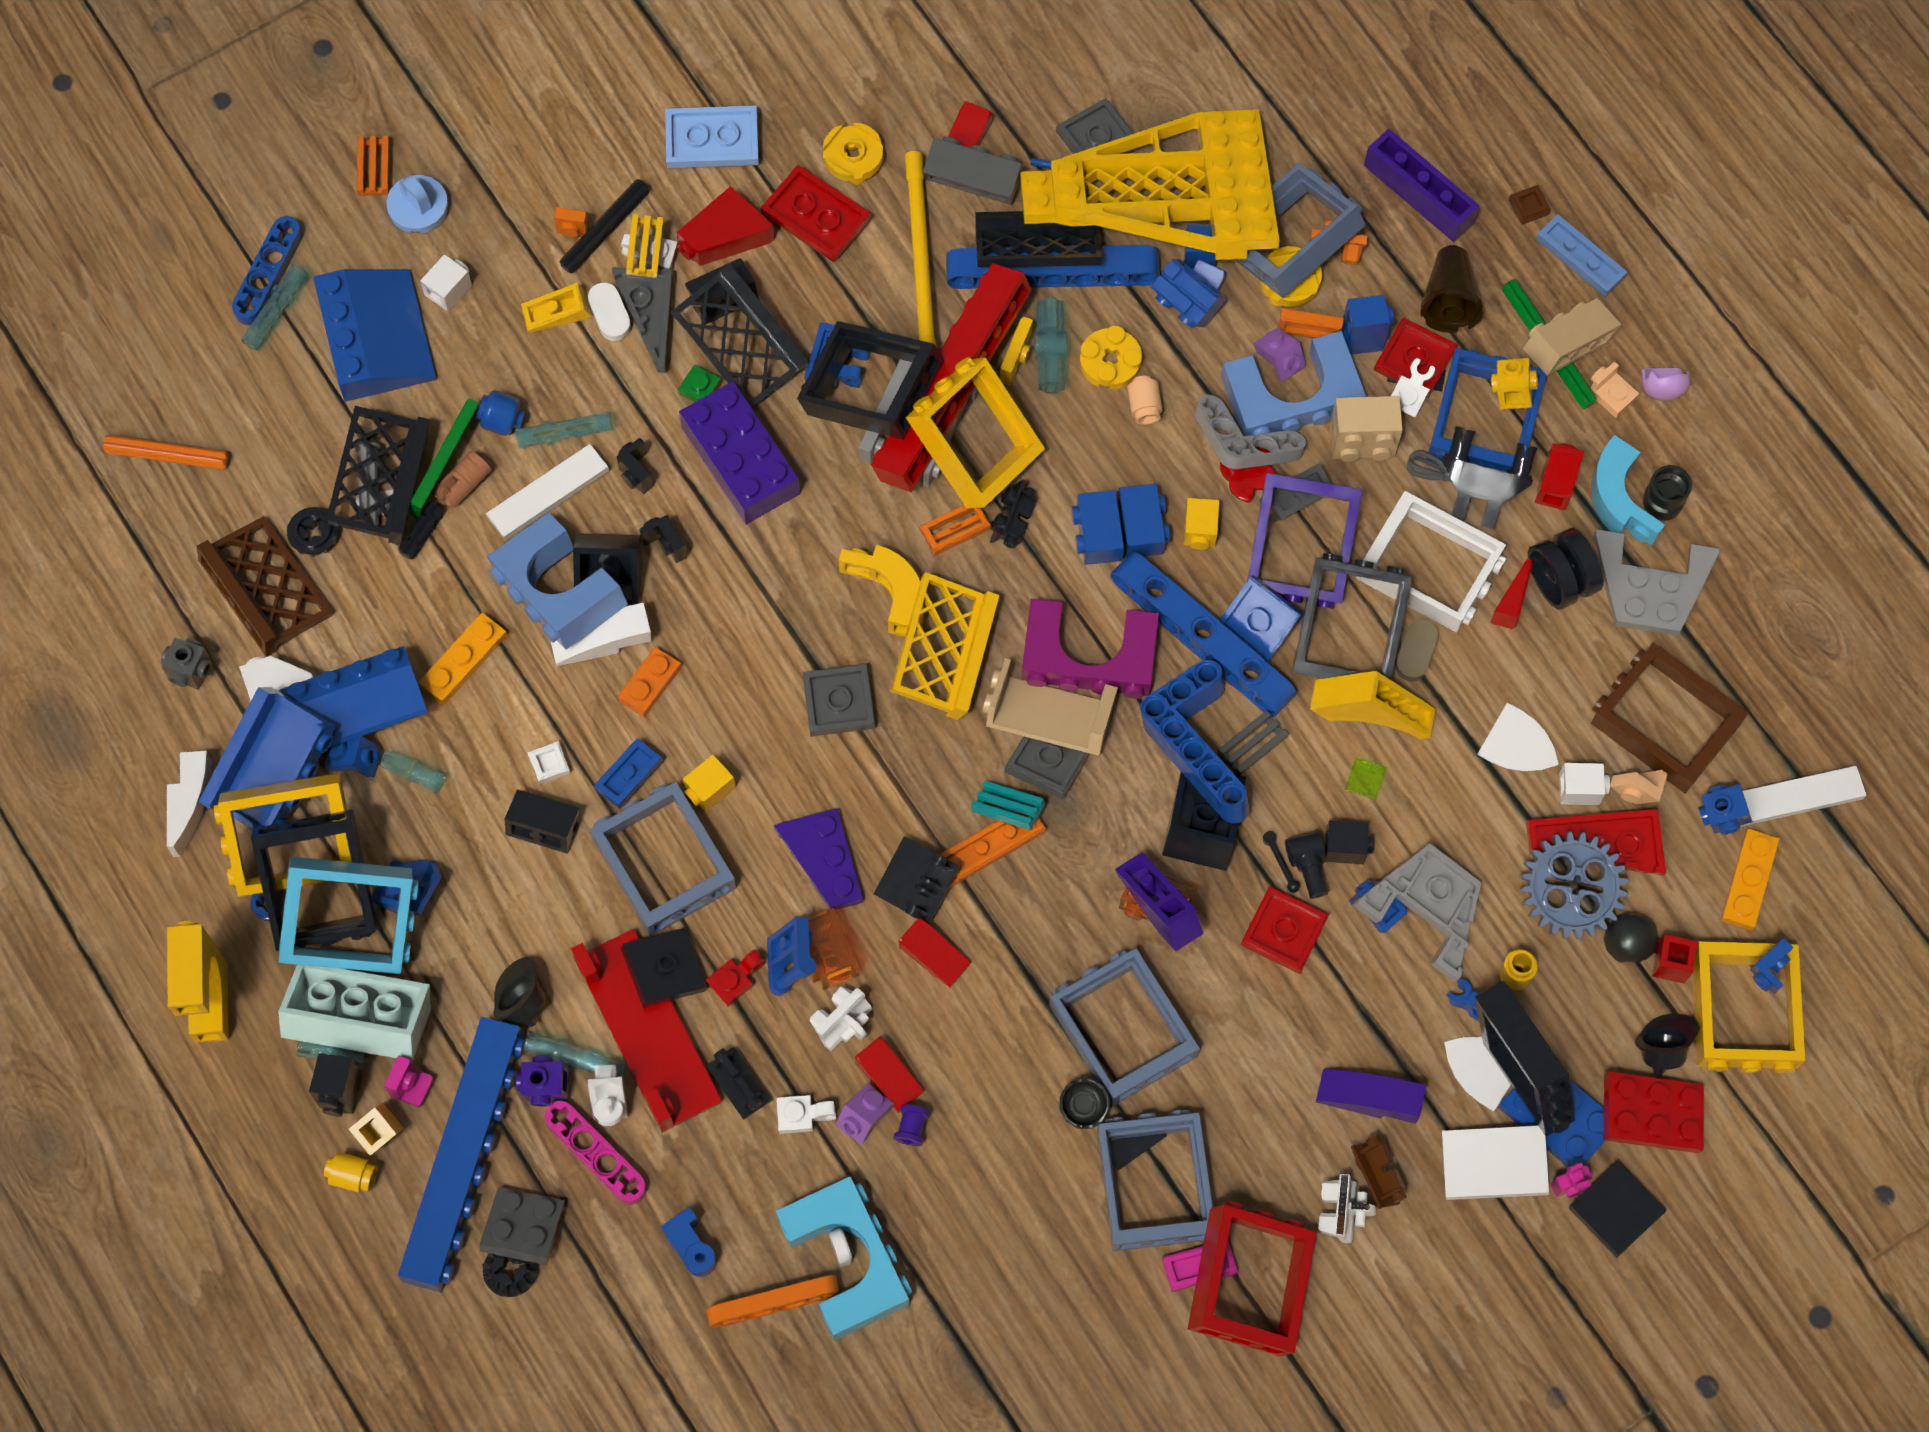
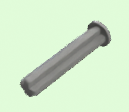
M369 442L375 453L381 451L380 444ZM363 444L355 447V450L359 453V463L371 457ZM375 462L360 469L368 482L378 477V466ZM359 479V487H361L363 483ZM377 484L376 486H374V487H372V488L374 489V491H375L376 494L378 495V484ZM368 490L359 494V508L361 511L376 503ZM377 509L365 516L369 523L374 526H378ZM360 532L362 535L365 536H374L371 534Z

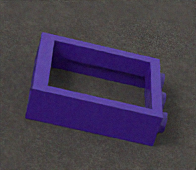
M1266 473L1247 580L1250 576L1254 575L1258 578L1274 489L1348 501L1349 507L1340 556H1342L1341 563L1349 564L1362 489ZM1337 572L1333 592L1319 590L1316 606L1334 609L1335 603L1342 604L1347 574ZM1261 580L1276 593L1284 594L1283 598L1287 601L1302 603L1303 597L1307 598L1309 588Z

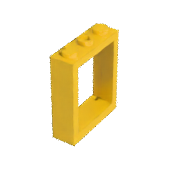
M971 357L961 360L955 366L956 371L951 376L938 381L934 385L935 390L929 396L919 399L913 405L914 410L905 418L965 507L984 508L1043 452L1045 447L987 359H971ZM970 380H972L1015 445L976 484L931 419V416Z
M340 773L220 793L218 804L214 805L215 820L217 825L223 824L225 836L220 837L223 855H229L231 867H227V876L230 887L236 886L238 897L263 893L260 877L248 879L246 877L232 810L327 794L331 814L347 811ZM346 833L335 835L340 861L352 862ZM288 872L274 874L277 890L286 889ZM302 878L301 886L327 881Z
M1698 941L1693 968L1695 1020L1700 1026L1699 1034L1696 1037L1697 1067H1707L1709 1071L1716 1070V1072L1726 1071L1728 1067L1741 1068V1071L1746 1073L1760 1072L1762 1068L1775 1069L1776 1073L1782 1074L1785 1072H1795V1069H1798L1806 1061L1799 944H1791L1794 948L1787 955L1791 961L1785 966L1790 1051L1714 1048L1710 964L1755 965L1777 944Z

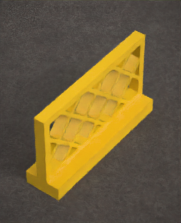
M925 572L920 581L890 692L947 712V717L955 720L968 713L1000 595L989 591L982 594ZM928 584L939 587L945 599L932 604L926 593ZM959 596L973 600L971 611L964 615L961 614L954 601ZM948 603L955 619L943 624L935 608ZM929 612L937 628L924 633L918 620L920 615ZM958 622L964 637L962 641L954 644L946 628ZM915 631L918 635L916 638H914ZM940 632L948 648L935 653L927 637ZM921 641L929 657L916 663L910 649L912 644ZM950 652L956 662L955 670L946 673L938 657ZM932 661L940 677L927 683L919 666ZM913 670L921 686L910 689L900 685L903 674ZM953 675L952 681L950 682L948 677ZM942 681L948 691L946 702L935 698L930 686Z

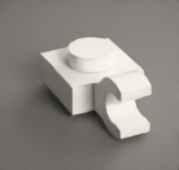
M624 234L621 247H623L621 253L625 256H628L629 234ZM649 235L645 267L647 269H652L655 236ZM637 237L634 257L640 258L642 241ZM661 238L658 269L672 268L678 249L677 241Z
M810 1095L777 1098L779 1134L813 1131V1121L836 1120L834 1101L819 1102L812 1105Z

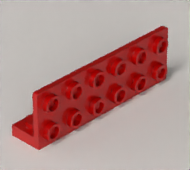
M635 930L627 931L589 951L586 950L582 942L570 948L574 960L661 1133L720 1104L721 1098L672 1002L667 1001L644 1008L642 1006L621 951L624 943L639 940Z

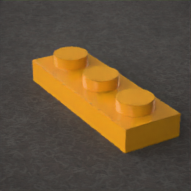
M481 613L418 681L419 687L444 706L508 636L506 630L484 613Z
M1749 828L1746 830L1720 921L1753 931L1780 838Z

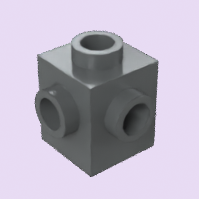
M175 637L171 646L165 648L161 657V666L170 682L181 687L189 686L199 690L203 680L210 672L212 663L204 648L205 646L201 642L192 638H187L184 641Z

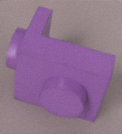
M1279 327L1253 343L1256 353L1274 365L1277 377L1281 381L1286 380L1306 366L1300 342Z
M867 1083L845 1104L836 1125L846 1135L862 1144L866 1141L871 1129L891 1111L894 1103Z

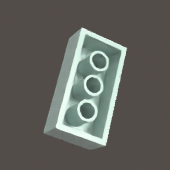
M297 965L278 1011L281 1038L397 1058L399 1055L413 1061L431 1011L430 984L341 968Z

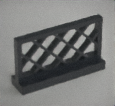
M1023 211L975 212L977 267H990L992 263L1004 267L1102 265L1103 257L1099 226H1067L1058 223L1024 224ZM1070 243L1074 245V247L1068 248L1065 245ZM1040 244L1044 247L1038 249L1034 246ZM1010 245L1012 248L1006 249L1003 246ZM1055 251L1059 253V255H1051L1050 253ZM1084 251H1087V252H1089V253H1091V254H1081V253L1084 252ZM1022 252H1025V253H1027V254H1029V255H1019V254L1022 253ZM990 253H994V254H996L997 256H987V255L990 254Z
M730 263L671 311V314L727 383L734 381L751 408H754L809 363L807 358ZM718 283L727 292L726 305L707 303L708 291ZM704 295V302H695ZM730 297L737 306L729 305ZM689 306L703 307L702 323H688L680 313ZM707 308L725 309L723 327L705 325ZM729 310L742 311L747 317L746 329L727 327ZM750 322L757 329V331L749 330ZM692 328L701 329L700 337ZM704 329L723 331L721 349L708 348L703 342ZM726 332L745 334L743 351L725 349ZM748 334L759 335L765 339V354L747 352ZM769 346L777 355L769 354ZM713 353H721L720 362ZM724 354L743 356L741 373L727 372L723 367ZM746 356L765 358L763 376L744 374ZM768 359L782 360L789 371L780 378L766 376ZM732 377L740 378V386ZM744 378L763 380L761 393L752 400L743 391ZM766 381H774L765 389Z
M355 406L325 524L388 538V543L401 545L430 419L418 417L416 421ZM359 417L372 419L378 428L363 435L357 426ZM395 425L408 428L407 437L396 443L387 432L388 429ZM382 433L390 446L375 453L368 440ZM354 434H356L358 437V439L355 441H353ZM363 444L371 457L356 464L350 455V450ZM402 446H404L403 454L399 450ZM394 451L400 460V465L387 471L380 458ZM347 462H349L351 467L346 470ZM375 462L383 475L368 482L360 469ZM355 472L363 486L349 493L343 484V478ZM397 474V478H396V482H395V481L393 480L392 476H394V475ZM387 480L393 489V494L380 500L372 487ZM340 490L344 494L341 498H339ZM368 490L376 503L361 511L353 498ZM346 501L351 504L357 513L348 519L334 516L336 507ZM388 503H390L389 511L385 507ZM380 508L386 517L385 527L371 525L365 516Z

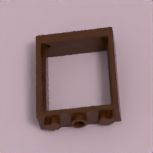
M1653 643L1647 651L1641 649L1630 663L1633 669L1628 675L1622 672L1611 686L1614 692L1608 698L1603 695L1592 709L1596 714L1591 724L1652 770H1663L1666 772V780L1686 794L1740 727L1749 712ZM1650 664L1726 719L1688 768L1612 713L1613 709Z

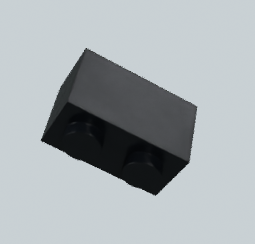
M319 1052L309 1093L319 1108L323 1109L322 1112L324 1114L335 1117H342L343 1113L353 1114L363 1075L352 1058Z

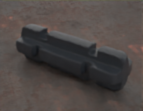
M430 501L423 509L424 515L418 517L407 534L408 539L402 541L398 548L402 556L410 560L414 559L419 552L418 547L423 546L436 526L434 523L438 522L444 514L443 508L435 502Z

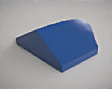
M426 860L409 862L391 861L389 866L412 868L413 880H418L417 899L410 900L409 911L414 912V917L420 916L442 878L438 864ZM377 885L372 894L373 903L397 914L400 888Z

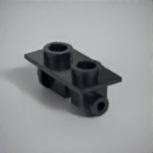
M1022 479L1015 485L1008 486L1003 493L1001 503L1004 505L1001 513L996 515L990 529L993 531L990 543H994L1001 538L1004 540L1003 544L1008 548H1015L1017 544H1020L1027 523L1017 519L1019 515L1029 519L1037 500L1034 489L1029 487L1022 489L1025 480Z
M734 1047L728 1051L725 1048L719 1050L714 1054L715 1060L706 1065L743 1120L771 1102L767 1093Z

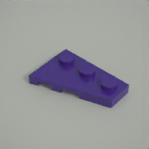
M837 809L774 825V830L783 839L790 853L799 862L831 911L863 903Z

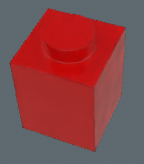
M1664 934L1657 945L1652 977L1685 984L1693 973L1698 941Z

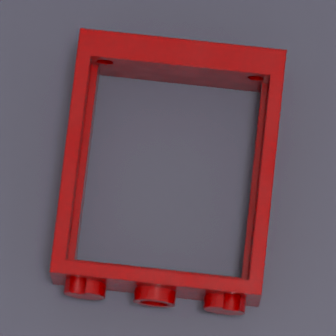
M1226 1201L1221 1206L1211 1208L1187 1330L1276 1356L1294 1354L1316 1232L1305 1229V1224L1299 1221L1285 1220V1222L1275 1220V1215L1269 1212L1254 1211L1252 1213L1245 1211L1244 1206L1236 1202ZM1231 1222L1294 1241L1277 1334L1214 1315Z

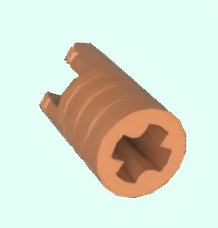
M470 451L435 487L433 496L441 500L445 499L448 506L455 508L491 472L490 466L478 454Z

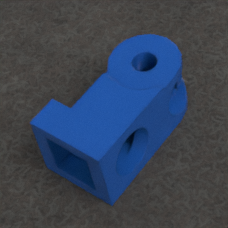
M688 1207L663 1224L661 1230L688 1271L694 1276L705 1277L714 1270L716 1258L713 1249L709 1245L702 1243L692 1229L698 1224V1221L690 1207Z

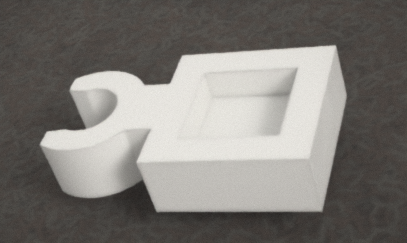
M1418 358L1411 365V378L1408 379L1401 376L1391 395L1400 396L1401 411L1414 418L1417 417L1430 392V389L1424 387L1423 384L1425 381L1430 380L1436 371V368L1431 366L1428 373L1424 375L1419 374L1418 366L1421 360Z

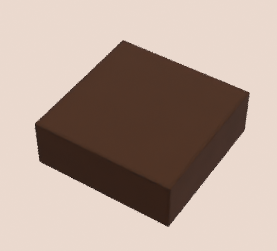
M1538 185L1511 194L1509 197V202L1521 225L1550 214L1551 209Z

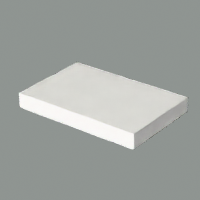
M1539 1126L1442 1131L1446 1200L1550 1195L1546 1137Z

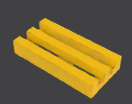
M632 214L626 274L657 278L663 217L651 219V216L645 215V218H640L638 214ZM644 226L639 268H633L637 227ZM650 227H654L656 232L652 269L650 270L645 269L649 230Z

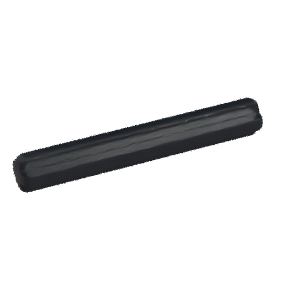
M640 179L635 180L560 259V266L568 273H574L649 193L647 184Z

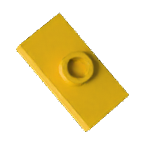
M1026 317L1020 319L1000 367V381L1005 385L1011 386L1020 363L1025 364L1031 351V346L1028 343L1033 332L1032 319Z

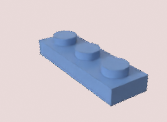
M1559 214L1537 234L1536 240L1604 297L1626 278L1628 272Z

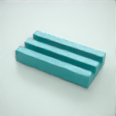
M989 781L983 783V791L979 790L977 794L978 800L973 801L971 804L972 812L1028 830L1032 829L1045 806L1043 798ZM988 802L997 806H1001L1004 810L990 805H986L985 803ZM1017 811V812H1020V813L1029 815V818H1028V817H1025V816H1021V815L1015 814V813H1012V812Z

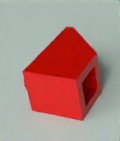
M1552 444L1542 469L1535 503L1566 510L1583 458V450L1576 449L1570 444Z

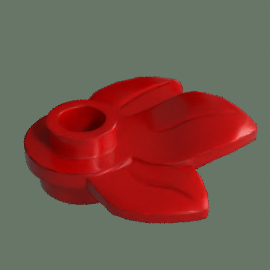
M1256 447V449L1259 450V451H1261V452H1264V453H1269V452H1270V451L1267 450V449H1263V448H1258V447ZM1220 462V471L1223 477L1229 481L1231 493L1236 498L1250 503L1254 490H1263L1266 473L1276 474L1270 465L1231 469Z

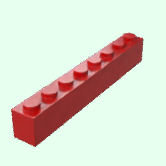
M992 263L987 273L982 275L978 288L972 298L967 300L963 313L957 323L952 325L949 336L942 348L938 349L944 362L926 396H929L935 390L934 385L938 381L951 376L956 371L955 366L961 360L971 357V359L986 358L990 362L1032 291L1024 273ZM972 380L968 381L931 416V419L944 438L975 387ZM910 427L904 440L888 436L881 449L875 453L871 466L880 482L912 493L930 463L932 456L913 428Z

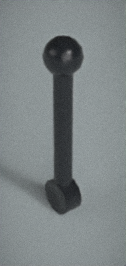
M1268 831L1263 835V843L1270 846L1288 882L1287 889L1292 893H1296L1300 889V884L1293 879L1275 844L1276 835Z

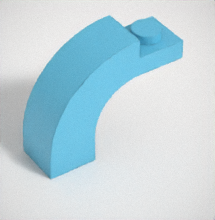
M1614 435L1603 449L1593 472L1591 496L1594 508L1600 520L1611 532L1623 533L1627 529L1636 540L1653 546L1665 524L1638 507L1630 499L1625 488V477L1635 466L1641 452Z

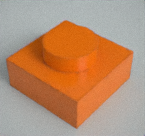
M556 207L554 221L557 233L574 238L583 236L589 230L586 211Z

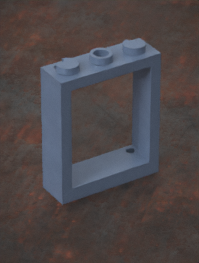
M1301 163L1295 165L1271 187L1276 218L1306 192L1332 210L1338 217L1280 268L1256 250H1247V259H1234L1282 298L1365 226L1360 214L1363 211L1362 207L1352 197L1347 199L1334 183L1327 184L1316 170L1312 168L1309 170Z
M677 782L671 785H660L652 791L651 796L642 801H631L623 807L622 812L613 817L605 816L595 822L594 827L590 829L592 840L650 937L736 889L734 876ZM675 802L718 874L649 911L607 839Z
M1137 948L1130 952L1123 950L1120 953H1116L1109 959V964L1100 969L1098 966L1088 969L1081 975V980L1072 985L1069 982L1062 984L1052 992L1053 996L1050 997L1049 1007L1093 1078L1105 1086L1111 1098V1107L1198 1057L1200 1050ZM1132 971L1178 1046L1112 1083L1066 1007L1127 972Z
M1175 1110L1170 1113V1116L1157 1117L1155 1113L1138 1115L1137 1120L1123 1121L1122 1117H1114L1112 1119H1105L1103 1124H1098L1097 1140L1112 1251L1204 1241L1209 1211L1213 1208L1199 1113H1191L1190 1110ZM1188 1132L1201 1221L1121 1230L1109 1141L1162 1133Z

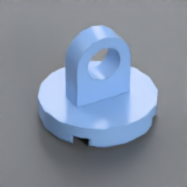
M408 175L396 182L390 189L386 200L390 219L396 227L408 233H411V231L427 233L437 228L445 220L448 212V197L441 183L432 177L424 175Z

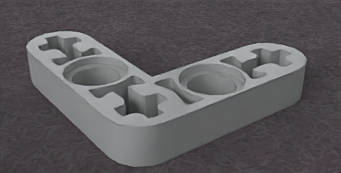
M1203 395L1198 399L1194 416L1219 460L1226 467L1243 469L1292 462L1302 457L1306 440L1300 433L1285 430L1243 436L1226 405L1220 398L1213 395ZM1215 429L1225 430L1229 434H1220ZM1256 447L1266 448V449L1269 450L1270 452H1269V453L1261 452V451L1257 450Z

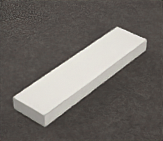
M589 444L487 512L486 516L506 541L609 472V468L591 444Z
M1857 766L1744 790L1743 794L1753 822L1741 825L1740 827L1863 800L1867 795Z

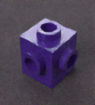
M547 1056L532 1057V1062H522V1071H518L516 1076V1088L518 1092H521V1096L524 1099L530 1101V1105L545 1107L551 1106V1101H568L569 1067L563 1062H553V1058Z

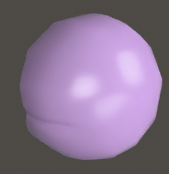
M1680 368L1641 369L1643 389L1647 395L1656 400L1670 401L1683 396L1691 383L1689 371L1683 374Z

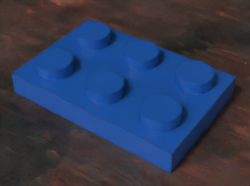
M1569 1079L1575 1121L1569 1124V1128L1561 1133L1554 1132L1547 1136L1546 1148L1566 1167L1579 1162L1584 1166L1605 1142L1603 1140L1604 1108ZM1514 1089L1499 1104L1498 1108L1520 1127L1538 1126Z

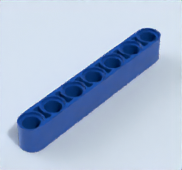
M1151 245L1101 246L1102 265L1007 267L1024 273L1031 288L1152 285L1160 275L1159 251ZM959 248L947 252L946 272L948 286L955 289H977L982 275L987 273L990 267H977L976 248ZM1055 251L1050 253L1051 255H1059V253ZM1084 251V252H1082L1081 254H1091V253H1089V252H1087V251ZM1022 252V253H1020L1019 255H1029V254H1027V253H1025V252ZM990 253V254H988L987 256H997V255L994 254V253Z

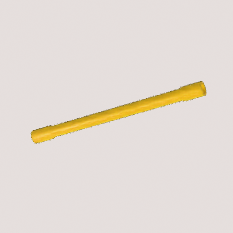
M910 151L905 154V170L909 191L918 333L920 341L933 343L937 348L934 338L926 228L923 154L919 151Z

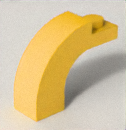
M880 545L875 546L873 556L868 555L867 552L861 549H841L838 560L839 572L873 580L884 586L893 600L888 618V633L905 637L920 585V580L915 570L899 554ZM924 614L920 615L918 620L921 628H923ZM916 631L914 634V638L918 637Z

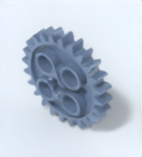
M1566 832L1563 842L1558 834L1553 835V846L1545 840L1540 842L1543 852L1532 850L1530 853L1535 858V861H1525L1523 863L1530 869V873L1522 874L1519 877L1528 881V886L1519 889L1520 892L1529 893V898L1525 899L1522 904L1533 905L1534 908L1528 916L1540 915L1541 918L1537 926L1543 927L1549 923V934L1551 935L1555 934L1560 928L1562 938L1564 939L1569 937L1571 930H1573L1576 939H1582L1583 929H1585L1589 936H1595V925L1601 930H1606L1607 925L1604 919L1616 921L1617 917L1612 910L1624 909V906L1617 900L1618 897L1628 896L1627 892L1620 890V885L1626 884L1629 881L1625 878H1619L1618 873L1625 869V866L1615 867L1614 862L1618 859L1619 854L1608 856L1606 853L1610 845L1604 844L1600 848L1597 847V836L1592 837L1589 842H1586V834L1584 832L1579 833L1576 840H1574L1572 832ZM1557 857L1563 858L1567 863L1568 869L1562 876L1553 870V862ZM1589 863H1594L1599 867L1600 876L1596 881L1589 880L1585 874V869ZM1576 877L1575 883L1601 887L1602 893L1582 889L1575 890L1572 894V888L1547 884L1545 879L1553 878L1559 881H1571ZM1553 889L1557 890L1562 896V903L1558 908L1551 907L1547 901L1548 893ZM1585 895L1590 896L1595 904L1594 910L1590 914L1584 913L1580 908V901Z

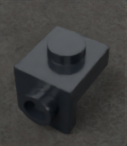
M638 438L633 443L628 442L620 449L616 458L624 482L631 489L636 487L644 495L653 488L651 474L638 462L647 454L645 442Z

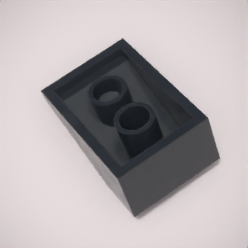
M1180 772L1162 855L1226 871L1234 847L1238 823H1229L1222 819L1182 772ZM1234 774L1245 786L1246 777ZM1211 779L1209 781L1213 782L1219 779ZM1235 800V801H1230V802H1228V803H1230V804H1235V803H1237V802H1239V801H1236V800Z

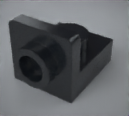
M668 515L662 518H652L639 529L644 546L658 540L663 553L666 556L671 554L675 563L687 558L685 544Z

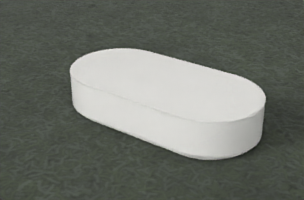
M609 283L594 285L588 293V302L602 336L610 341L624 339L629 334L631 325L617 289Z

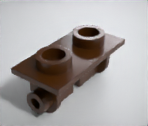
M1375 1135L1367 1139V1143L1351 1146L1356 1165L1362 1171L1369 1186L1370 1195L1379 1209L1399 1205L1400 1201L1407 1198L1405 1194L1407 1188L1397 1168L1389 1171L1385 1169V1166L1394 1162L1385 1140H1380L1379 1135Z

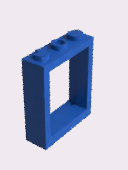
M1455 348L1429 453L1441 460L1445 453L1449 454L1452 440L1442 437L1458 373L1491 380V375L1497 373V360H1508L1507 358L1479 354L1473 349L1467 351ZM1530 364L1531 371L1537 370L1538 389L1532 390V408H1527L1519 438V443L1526 445L1523 458L1526 457L1528 446L1530 445L1546 379V374L1539 367H1532V364ZM1471 445L1467 459L1470 460L1469 463L1507 473V470H1511L1514 456Z

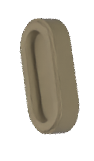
M1416 620L1409 625L1395 662L1397 674L1406 681L1420 680L1426 674L1439 637L1436 626L1430 621Z

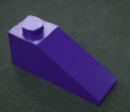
M1143 852L1115 869L1117 875L1157 932L1175 951L1203 935L1195 907Z

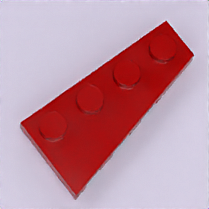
M1658 809L1526 821L1529 853L1532 850L1542 853L1543 849L1540 842L1544 840L1553 846V835L1558 834L1564 842L1566 832H1572L1574 840L1577 839L1579 833L1584 832L1586 834V842H1589L1592 837L1597 836V847L1600 848L1604 844H1609L1610 847L1606 853L1608 856L1619 854L1618 859L1614 862L1615 867L1625 866V870L1662 876L1666 874Z

